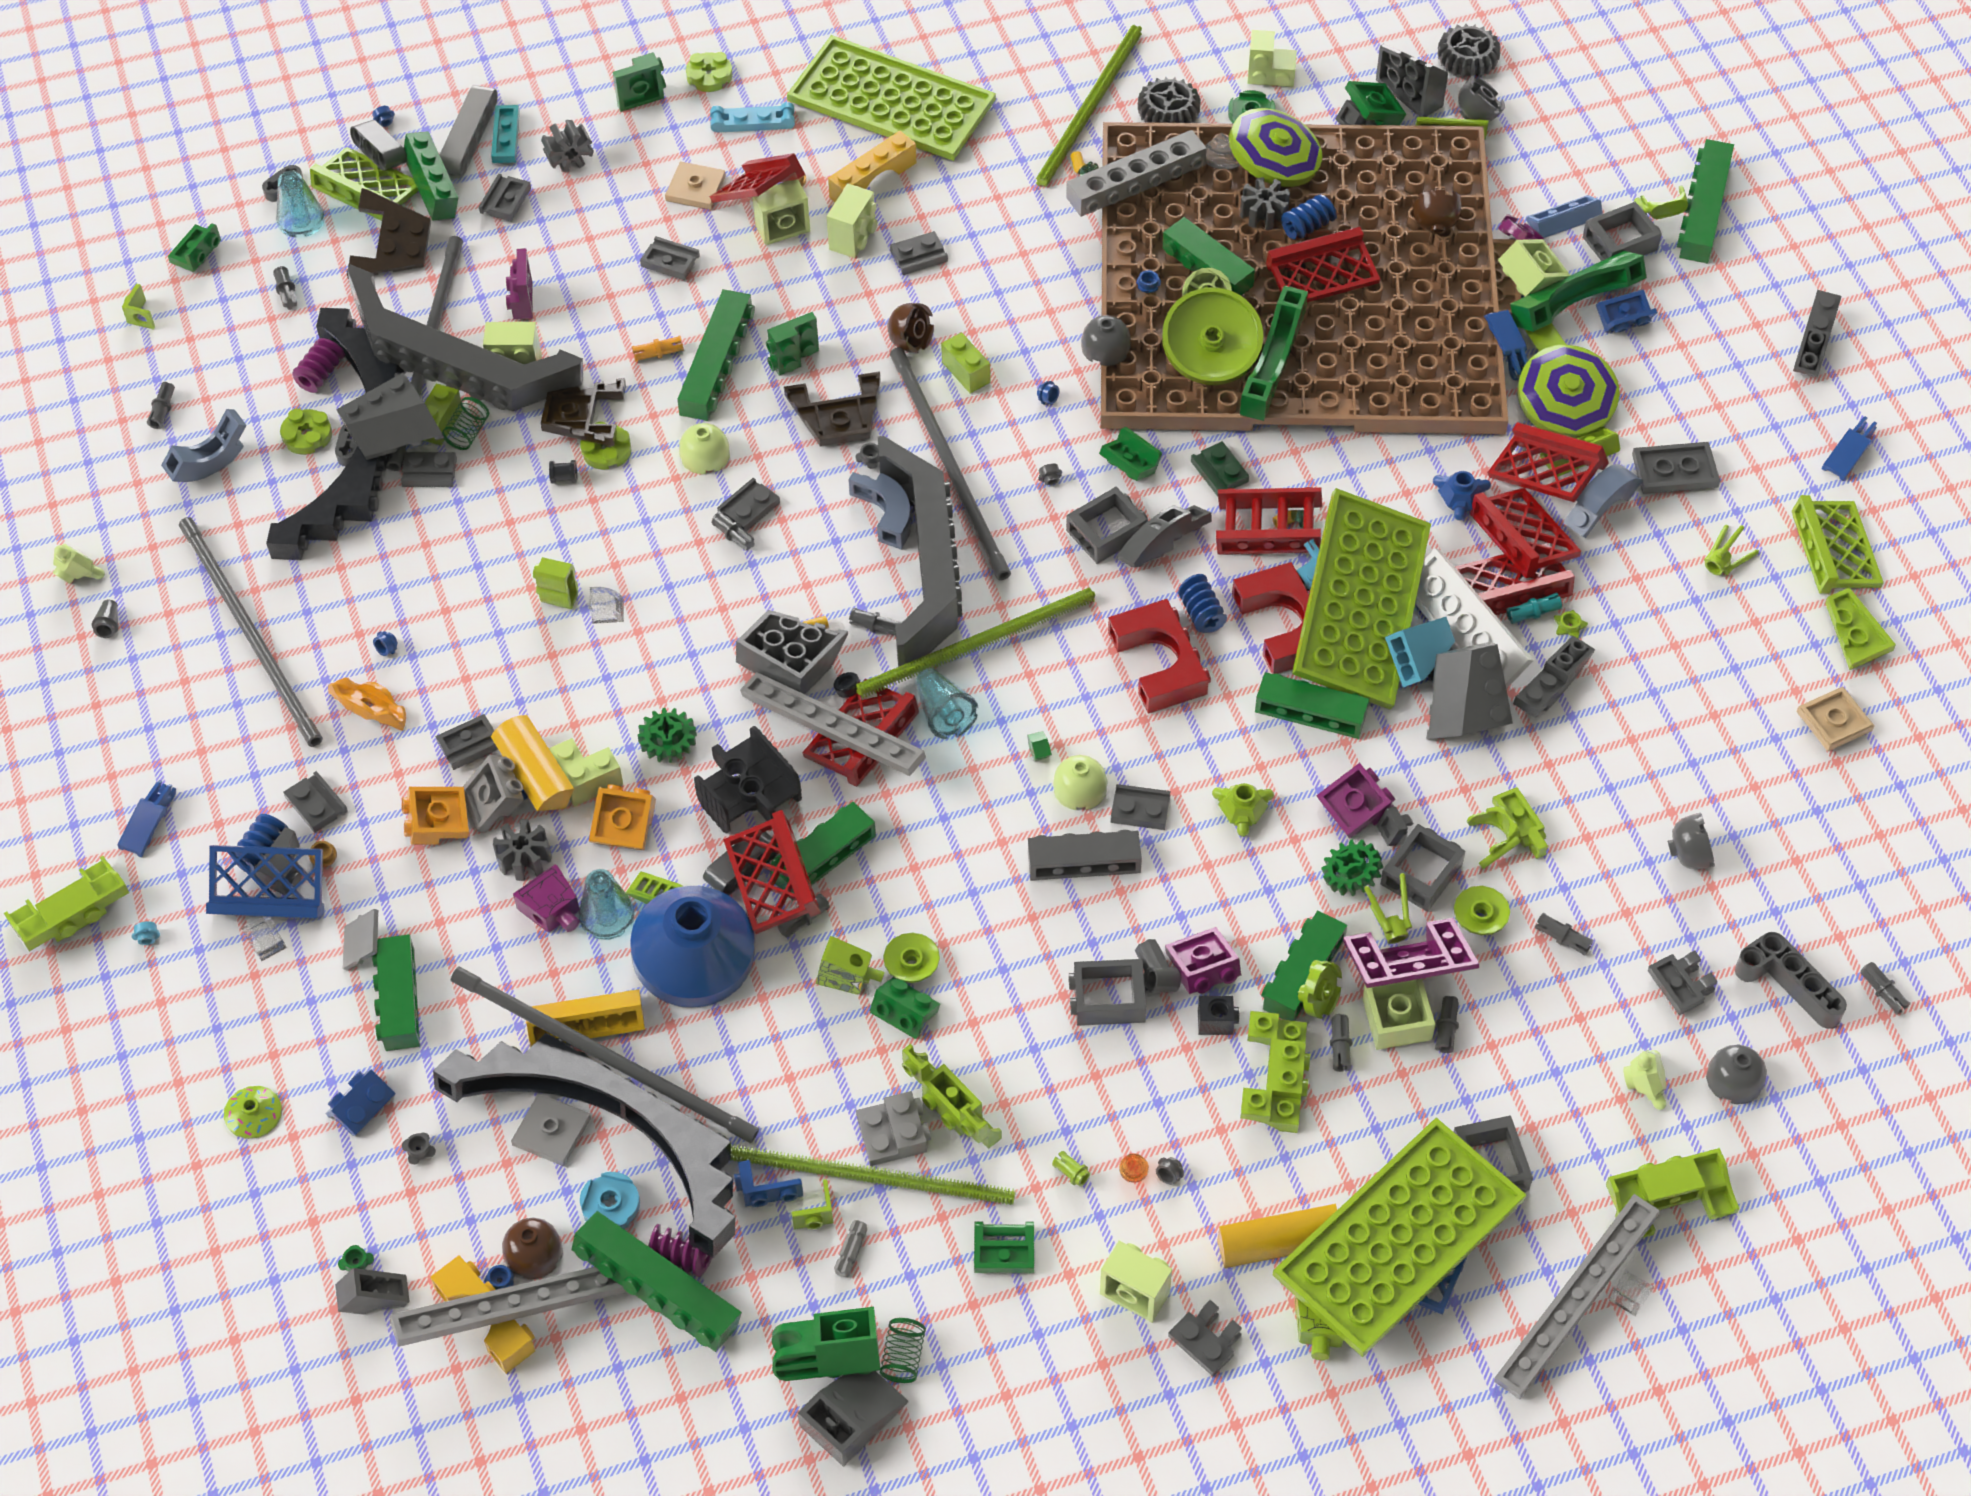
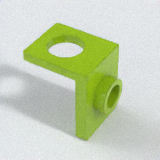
M136 283L130 294L125 297L122 305L126 321L129 324L154 329L155 324L151 312L141 309L146 302V298L141 284ZM137 315H142L147 321L138 319Z
M823 1179L826 1206L792 1211L794 1230L801 1228L818 1229L823 1225L834 1223L827 1179Z

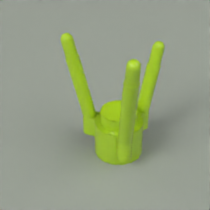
M1727 524L1724 525L1710 553L1704 558L1705 567L1709 572L1714 575H1721L1722 573L1728 575L1733 569L1759 554V550L1756 549L1731 563L1732 555L1728 550L1745 527L1743 525H1740L1723 548L1718 550L1729 528Z
M1400 874L1403 920L1398 915L1386 918L1370 887L1365 886L1364 890L1371 902L1370 907L1384 932L1387 943L1395 944L1409 937L1407 930L1412 928V924L1409 919L1405 874Z

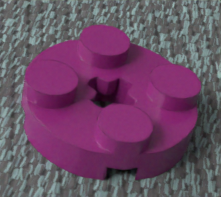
M1506 214L1498 227L1502 233L1507 236L1512 235L1517 240H1544L1543 236L1528 224H1517L1518 218L1510 214Z

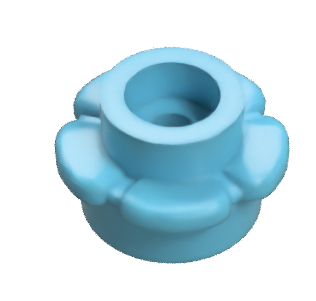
M145 921L134 925V933L131 936L133 940H138L140 945H150L155 942V939L160 937V933L156 923Z

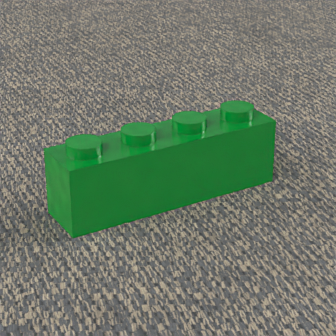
M429 131L406 133L403 148L407 158L406 164L431 220L455 218L459 197Z
M1183 217L1163 232V249L1168 255L1180 261L1185 268L1193 272L1201 268H1214L1221 271L1228 277L1232 291L1240 296L1254 286L1255 269L1187 218Z
M1265 672L1256 696L1255 713L1359 739L1367 715L1369 698L1362 697L1359 694H1350L1310 684L1304 680H1295L1280 674Z
M851 802L846 807H841L832 818L825 823L817 825L811 834L804 839L796 841L811 885H814L876 837L875 821L856 803ZM778 855L775 857L770 865L777 867L782 856ZM780 874L775 884L780 889L785 890L790 879Z
M1318 910L1312 919H1306L1301 929L1302 936L1299 940H1293L1288 950L1289 957L1286 961H1280L1274 974L1276 978L1272 983L1267 982L1262 991L1261 997L1264 998L1263 1010L1279 1014V1018L1283 1020L1296 1021L1303 1009V1002L1298 1000V991L1306 983L1312 962L1314 960L1332 962L1344 942L1343 937H1346L1347 924Z
M408 934L378 938L377 953L372 956L373 966L377 967L378 974L373 975L375 992L379 991V999L374 1000L376 1016H380V1024L375 1026L377 1041L383 1042L386 1051L420 1047L415 949L411 936Z

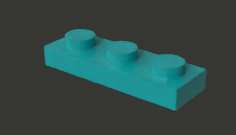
M495 105L491 152L492 163H516L520 117L519 105Z

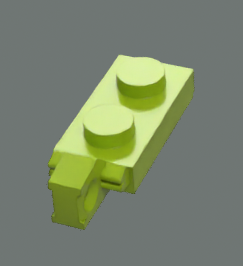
M1515 787L1493 796V805L1503 806L1510 818L1517 824L1521 845L1524 848L1529 846V850L1536 859L1545 856L1548 848L1544 840L1546 839L1545 827L1519 788Z

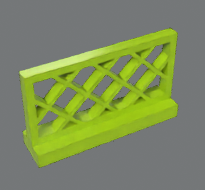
M349 147L344 148L322 166L315 163L310 167L312 188L356 209L359 206L362 188L378 187L379 191L372 192L385 198L397 196L393 201L400 205L419 191L412 177L393 168L382 171L366 155ZM347 157H350V158L356 160V161H346V162H342V161H343L345 158H347ZM371 167L375 170L361 171V168ZM357 168L358 171L344 172L343 169ZM338 169L341 170L340 173H335V172L331 171V170H338ZM390 176L394 179L380 180L379 177ZM376 177L377 180L363 181L362 178ZM357 178H359L360 181H359V182H354V181H352V180H350V179H357ZM400 185H409V186H411L410 188H403V189H399V188H398V186H400ZM395 186V189L382 190L381 187ZM366 213L382 221L383 215Z
M1800 495L1791 513L1819 594H1829L1832 588H1881L1884 582L1855 501H1812L1810 495ZM1816 510H1821L1829 516L1824 519L1816 513ZM1837 510H1848L1851 518H1846L1838 513ZM1834 518L1843 524L1844 527L1840 530L1828 521ZM1825 528L1836 535L1835 538L1832 540L1824 535L1822 529ZM1849 528L1857 533L1858 539H1854L1844 531ZM1838 538L1851 545L1850 549L1847 550L1836 543ZM1830 548L1843 556L1840 561L1831 555ZM1855 548L1862 552L1866 559L1862 560L1851 552ZM1846 558L1859 566L1856 571L1843 563ZM1863 569L1871 574L1873 579H1867L1859 574L1860 570ZM1836 570H1841L1842 572L1850 576V578L1839 579Z

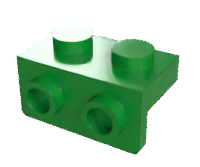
M211 223L207 228L195 224L168 255L169 262L195 272L221 241L217 225Z
M1127 427L1121 428L1117 440L1102 445L1099 452L1102 457L1107 459L1108 463L1118 467L1129 478L1136 481L1155 474L1162 456L1160 450Z
M892 977L876 989L870 1013L916 1039L920 1036L923 1024L938 1013L940 1003L933 1000L929 995L909 986L905 981Z

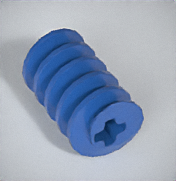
M1320 194L1285 212L1282 215L1281 222L1287 236L1295 240L1296 237L1304 238L1306 233L1312 234L1314 229L1319 230L1322 225H1328L1329 221H1335L1337 213L1332 202L1326 196Z
M1196 574L1182 582L1178 594L1196 630L1201 633H1212L1223 627L1227 621V615L1223 614V607L1220 606L1215 592L1211 590L1212 587L1207 582L1206 575Z
M259 814L255 822L250 825L249 831L244 833L243 839L238 841L237 846L271 847L284 828H288V826L274 816ZM234 852L238 857H239L241 854H243V853ZM248 853L242 859L252 871H254V866L261 860L255 853Z

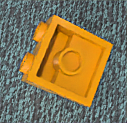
M609 784L607 788L599 787L589 842L644 851L648 828L652 825L656 798L650 795V791L635 788L634 792L623 791L624 787Z
M409 786L407 796L402 797L401 810L402 814H408V820L404 821V836L410 837L411 845L439 844L440 838H468L469 827L464 787Z

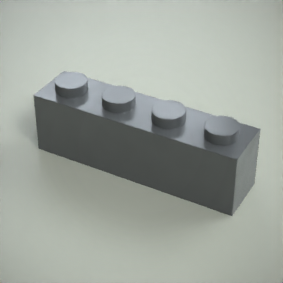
M1120 830L1118 832L1106 833L1095 831L1090 834L1075 835L1067 833L1061 836L1038 835L1028 838L1030 881L1141 873L1142 856L1139 831Z

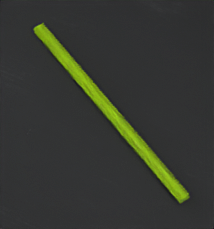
M1133 24L1129 28L1067 130L1037 175L1036 184L1038 186L1047 187L1086 122H1088L1131 50H1133L1139 37H1141V26L1137 27Z
M1088 587L1059 599L1056 602L856 684L857 693L864 699V695L867 697V693L870 696V692L872 695L873 691L874 693H876V690L879 692L878 688L882 691L883 687L885 690V686L886 688H888V685L891 687V684L894 686L893 682L897 685L896 681L900 683L899 680L903 682V679L906 681V678L909 680V677L912 678L911 675L915 677L914 673L916 676H918L917 672L921 675L920 671L924 673L923 670L927 672L926 668L928 671H930L929 667L933 670L932 666L935 669V665L938 668V664L941 666V662L944 665V661L947 664V660L950 663V659L953 661V658L954 660H956V657L959 659V656L962 658V655H968L967 651L971 654L970 650L974 653L973 649L976 652V648L980 650L979 646L982 649V645L985 648V644L988 647V643L991 645V642L992 644H994V641L997 643V640L1000 642V639L1001 641L1003 638L1006 639L1005 635L1009 638L1008 634L1011 637V633L1014 636V632L1017 635V631L1020 633V630L1021 632H1023V629L1026 631V628L1029 630V627L1032 628L1031 625L1035 627L1034 623L1036 626L1037 622L1040 625V621L1043 624V620L1046 622V619L1047 621H1049V618L1050 620L1052 618L1055 619V617L1063 615V612L1066 614V611L1069 613V610L1072 612V609H1078L1077 606L1080 608V605L1083 607V604L1086 606V603L1095 602L1096 594Z
M735 1144L731 1147L730 1161L750 1160L752 1164L766 1165V1167H780L781 1169H791L792 1171L794 1169L799 1172H812L817 1175L824 1174V1176L831 1175V1177H842V1179H856L857 1181L881 1183L882 1185H892L893 1187L900 1186V1188L906 1187L907 1189L911 1188V1190L918 1189V1191L925 1190V1192H936L937 1194H951V1196L954 1195L955 1197L957 1195L958 1197L962 1196V1198L969 1197V1199L987 1200L988 1202L991 1200V1202H1002V1204L1005 1203L1006 1205L1014 1204L1016 1195L1014 1188H1012V1191L1008 1188L1007 1191L1006 1187L1004 1190L1003 1187L999 1189V1186L996 1189L995 1185L993 1188L992 1185L988 1188V1184L986 1187L984 1184L981 1187V1183L977 1186V1183L974 1185V1182L970 1185V1181L968 1184H966V1181L963 1184V1180L960 1183L957 1180L956 1183L955 1179L953 1182L952 1179L948 1181V1178L945 1181L944 1177L942 1180L941 1177L937 1180V1176L935 1179L934 1176L930 1178V1175L928 1178H926V1175L923 1177V1174L919 1177V1173L917 1176H915V1173L912 1176V1172H910V1175H908V1172L905 1175V1171L901 1174V1171L897 1173L896 1170L894 1173V1169H892V1172H890V1169L887 1172L886 1168L884 1171L883 1168L879 1170V1167L876 1170L875 1166L874 1169H872V1166L868 1169V1165L866 1168L865 1165L861 1168V1164L859 1167H857V1164L854 1166V1163L852 1166H850V1163L847 1165V1162L843 1165V1161L841 1164H839V1161L836 1164V1160L834 1163H832V1160L829 1162V1159L825 1162V1159L821 1161L820 1158L818 1161V1157L816 1160H814V1157L811 1160V1156L808 1159L805 1156L804 1159L803 1155L801 1158L800 1155L796 1157V1154L793 1157V1153L790 1156L789 1153L785 1156V1152L783 1155L782 1152L778 1154V1151L776 1154L775 1151L771 1153V1150L767 1153V1149L765 1152L764 1149L760 1152V1148L758 1151L757 1148L753 1150V1147L751 1150H749L750 1147L746 1149V1146L742 1149V1145L740 1148L739 1145L735 1148Z

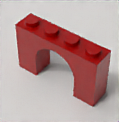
M1292 562L1233 579L1232 597L1242 615L1270 606H1280L1296 613L1302 622L1300 626L1290 632L1264 640L1262 655L1272 674L1289 671L1294 667L1310 590H1306Z
M1168 599L1108 617V634L1117 652L1143 644L1155 643L1168 647L1177 656V661L1171 667L1139 678L1138 694L1148 714L1208 694V683H1211L1209 671L1207 668L1202 667L1199 652L1196 647L1192 648L1188 630L1186 627L1182 628L1179 613L1175 607H1171Z

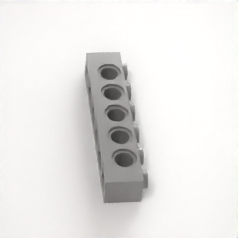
M1193 130L1187 131L1068 180L1066 199L1082 217L1192 170L1199 169L1206 165L1207 148Z

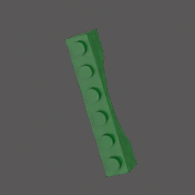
M1622 251L1511 303L1512 317L1517 328L1534 332L1553 323L1555 317L1561 311L1580 300L1602 292L1629 287L1646 279L1644 256Z
M1288 286L1283 287L1263 351L1254 371L1248 377L1241 395L1240 415L1261 421L1265 420L1304 318L1308 291Z

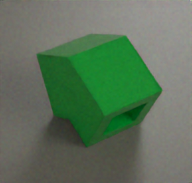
M1044 731L1027 735L1033 761L1048 758L1052 755L1048 738Z

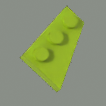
M1850 587L1827 597L1825 604L1849 670L1894 651L1896 646L1894 641Z

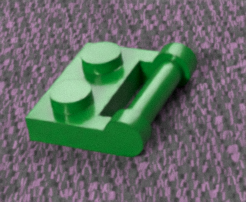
M974 1221V1273H1034V1221H1025V1224H983V1221ZM983 1236H1025V1240H983Z

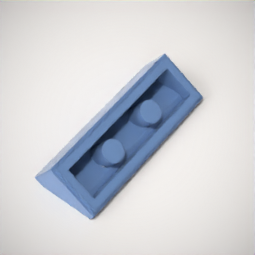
M1586 195L1527 216L1526 221L1543 238L1585 224L1586 220L1603 214L1601 200Z

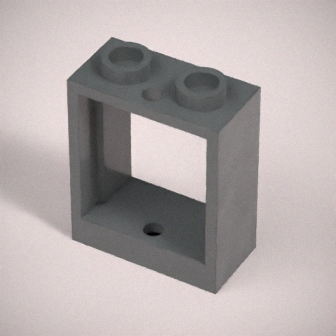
M1635 201L1586 220L1582 238L1599 259L1603 261L1622 251L1643 256L1657 251L1662 233L1660 228L1650 220L1647 213ZM1631 222L1642 236L1617 246L1606 231Z
M1116 486L1067 514L1066 531L1098 564L1121 551L1127 541L1148 522V518L1142 510L1136 508L1130 497L1126 493L1123 494ZM1116 507L1130 523L1101 539L1087 522Z
M1417 824L1383 869L1380 885L1401 896L1400 874L1404 873L1408 901L1428 912L1462 867L1466 851L1457 843L1437 835L1434 830ZM1416 843L1449 861L1431 886L1398 868Z
M1142 959L1074 962V973H1068L1069 990H1075V998H1070L1071 1015H1076L1077 1026L1146 1023V997ZM1130 977L1132 1003L1084 1005L1082 979Z
M1511 1115L1454 1127L1453 1132L1470 1147L1507 1140L1519 1174L1506 1177L1524 1193L1530 1190L1533 1176Z

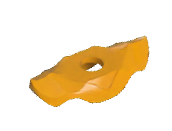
M348 677L328 685V693L338 700L345 709L366 720H376L403 731L406 723L405 708L394 702L391 693L386 687L376 682L357 684ZM364 702L372 703L374 706L369 707Z

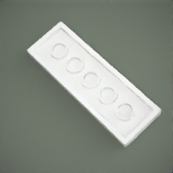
M1435 548L1423 563L1415 602L1416 606L1429 621L1447 617L1455 639L1454 644L1451 646L1453 650L1486 642L1498 644L1507 689L1534 660L1442 551Z

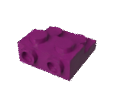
M520 248L516 249L517 259H512L510 276L506 277L507 291H510V295H506L507 310H512L513 320L533 318V280L527 249Z
M1360 762L1316 795L1349 839L1370 823L1375 826L1385 810L1394 807L1392 802L1396 800L1387 787L1381 789L1378 786L1377 782L1380 779L1370 767L1365 770Z
M1217 927L1165 945L1166 954L1173 965L1179 970L1181 983L1189 994L1195 992L1200 994L1206 993L1214 985L1223 982L1231 984L1236 981L1237 977L1242 976L1239 957Z

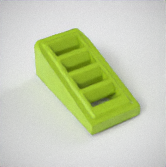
M640 871L627 889L626 894L648 904L661 889L664 890L663 892L683 885ZM642 881H646L647 883L642 891H638L637 888ZM652 885L656 886L651 894L647 893Z

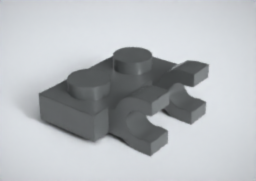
M1695 950L1679 960L1676 959L1674 954H1671L1648 966V973L1679 1016L1703 1004L1704 996L1715 992L1714 985L1717 984V980L1711 972L1695 982L1688 975L1699 970L1697 963L1701 962V958Z
M1209 1300L1197 1317L1188 1312L1168 1332V1337L1214 1377L1234 1356V1351L1229 1347L1242 1336L1240 1333L1242 1327L1232 1320L1224 1328L1221 1335L1217 1337L1207 1327L1219 1317V1313H1217L1219 1307Z

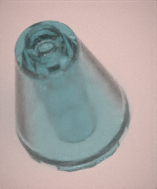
M287 171L278 178L276 222L283 234L290 237L304 234L306 237L316 233L323 226L324 210L301 174L296 171Z
M926 669L917 676L915 686L928 727L936 737L949 739L947 736L953 734L958 737L972 727L977 720L978 714L976 709L978 704L970 694L935 669Z
M605 869L593 870L586 877L578 913L582 929L597 939L610 940L620 937L625 933V929L634 922V905L609 871Z

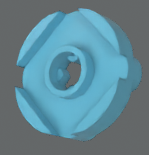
M605 1172L601 1174V1177L595 1180L591 1179L584 1185L580 1194V1206L585 1221L596 1211H599L625 1230L638 1214L640 1197L636 1186L628 1176L619 1172ZM610 1196H615L617 1203L611 1207H606L605 1203L602 1202L603 1200H608Z

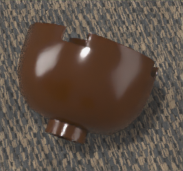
M1430 190L1418 194L1417 200L1415 198L1412 199L1413 213L1417 224L1425 230L1431 231L1432 234L1444 233L1447 229L1453 227L1461 216V195L1457 192L1452 191V195H1446L1445 190Z
M905 303L898 306L892 312L887 328L889 338L896 347H901L904 351L910 353H919L920 348L925 350L928 347L934 332V325L930 324L929 316L933 317V314L929 307L921 303Z
M525 1218L514 1223L506 1231L502 1241V1253L506 1266L514 1275L516 1273L528 1280L543 1278L552 1273L560 1257L562 1258L563 1255L562 1241L558 1232L552 1224L540 1218Z

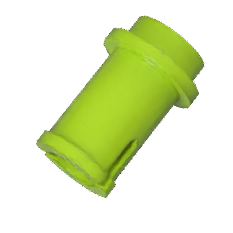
M1065 1151L1059 1152L1058 1155L1061 1157V1160L1055 1157L1052 1166L1070 1178L1072 1185H1084L1090 1177L1088 1167L1085 1164L1080 1165Z

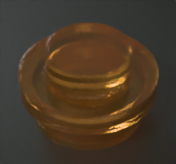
M1129 1154L1119 1164L1120 1175L1128 1182H1140L1148 1175V1162L1139 1154Z

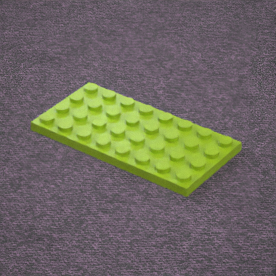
M830 35L788 91L787 101L886 137H891L898 131H901L916 143V148L954 161L996 101V93Z
M1338 488L1334 489L1331 494L1292 675L1334 690L1359 694L1362 697L1369 698L1370 703L1389 710L1394 707L1400 678L1385 637L1411 627L1431 523Z
M1436 1117L1273 1270L1272 1275L1361 1357H1364L1525 1201L1526 1194Z

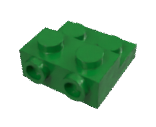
M654 52L632 58V66L612 72L617 106L620 112L664 99L663 89L666 88V83L661 74V71H664V66L661 58H656Z
M1348 81L1345 86V90L1360 110L1361 115L1366 120H1375L1376 125L1400 126L1407 115L1385 83Z
M813 312L767 329L768 340L766 341V347L770 353L767 361L771 370L776 371L779 376L800 368L801 358L811 356L819 351L817 318Z

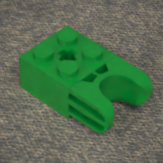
M874 1306L813 1314V1320L782 1323L776 1326L772 1332V1345L776 1351L772 1360V1370L779 1380L794 1381L822 1377L837 1378L846 1374H869L873 1371L881 1370Z

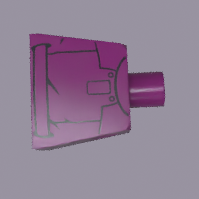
M556 864L513 893L516 908L547 932L553 931L560 925L567 932H571L580 923V920L575 916L580 910L577 896Z

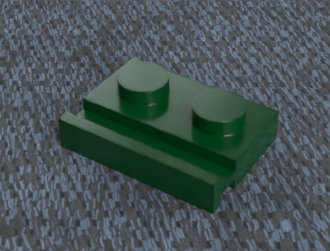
M1223 441L1202 450L1198 455H1191V463L1217 496L1218 489H1235L1249 482V474Z

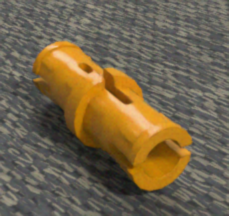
M681 336L660 341L659 339H653L651 343L632 346L635 362L656 356L659 359L663 358L665 354L684 351Z

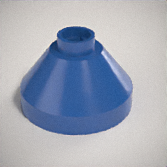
M704 886L677 887L663 892L652 899L636 918L630 939L632 964L642 985L660 1000L680 1007L709 1006L732 995L747 979L753 966L755 955L754 931L745 910L727 894Z

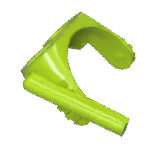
M1683 185L1679 186L1680 196L1670 201L1647 202L1644 195L1634 199V202L1636 201L1641 209L1654 219H1663L1681 214L1688 207Z
M1503 806L1487 808L1486 812L1473 814L1467 819L1469 826L1478 824L1496 826L1505 833L1507 840L1497 843L1490 848V855L1479 862L1482 869H1485L1520 844L1519 828Z

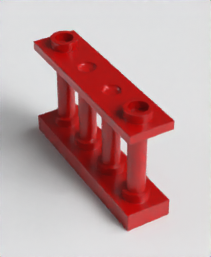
M1322 487L1218 489L1219 510L1226 509L1225 530H1216L1217 555L1309 553L1304 544L1309 543L1312 539L1320 549L1322 540L1321 528L1314 529V508H1321L1323 506ZM1278 508L1277 529L1261 530L1262 509ZM1288 508H1304L1303 529H1288ZM1236 509H1252L1251 530H1235Z

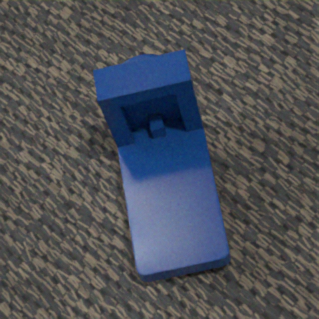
M750 1160L738 1162L740 1173L734 1174L736 1191H743L745 1207H762L769 1202L780 1200L790 1202L803 1196L800 1178L754 1186Z

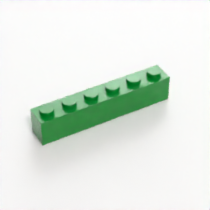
M1706 139L1704 148L1698 149L1696 162H1699L1700 165L1695 164L1692 179H1696V182L1691 181L1688 196L1693 197L1692 199L1687 198L1688 207L1684 211V213H1689V215L1683 216L1680 230H1684L1685 233L1679 234L1677 247L1681 248L1679 258L1706 264L1709 262L1735 144Z
M722 289L677 398L679 416L708 421L711 413L716 411L718 395L723 393L726 382L725 378L727 374L730 375L732 372L733 358L739 354L741 338L746 337L748 321L754 317L755 306L752 305L751 294Z
M596 1211L575 1233L571 1250L575 1252L579 1259L589 1262L599 1269L603 1276L616 1281L623 1286L627 1293L637 1296L647 1303L651 1310L659 1312L671 1320L675 1327L685 1330L695 1337L702 1346L709 1347L714 1352H717L737 1329L742 1314L740 1310L599 1211Z

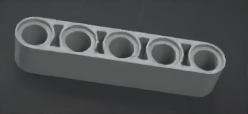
M478 85L471 86L439 154L448 174L464 176L497 104V89Z

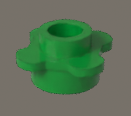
M352 1245L343 1253L342 1259L338 1261V1267L340 1270L348 1272L353 1268L366 1269L368 1265L373 1264L374 1256L372 1253H366L359 1245ZM354 1260H359L357 1264L353 1263Z

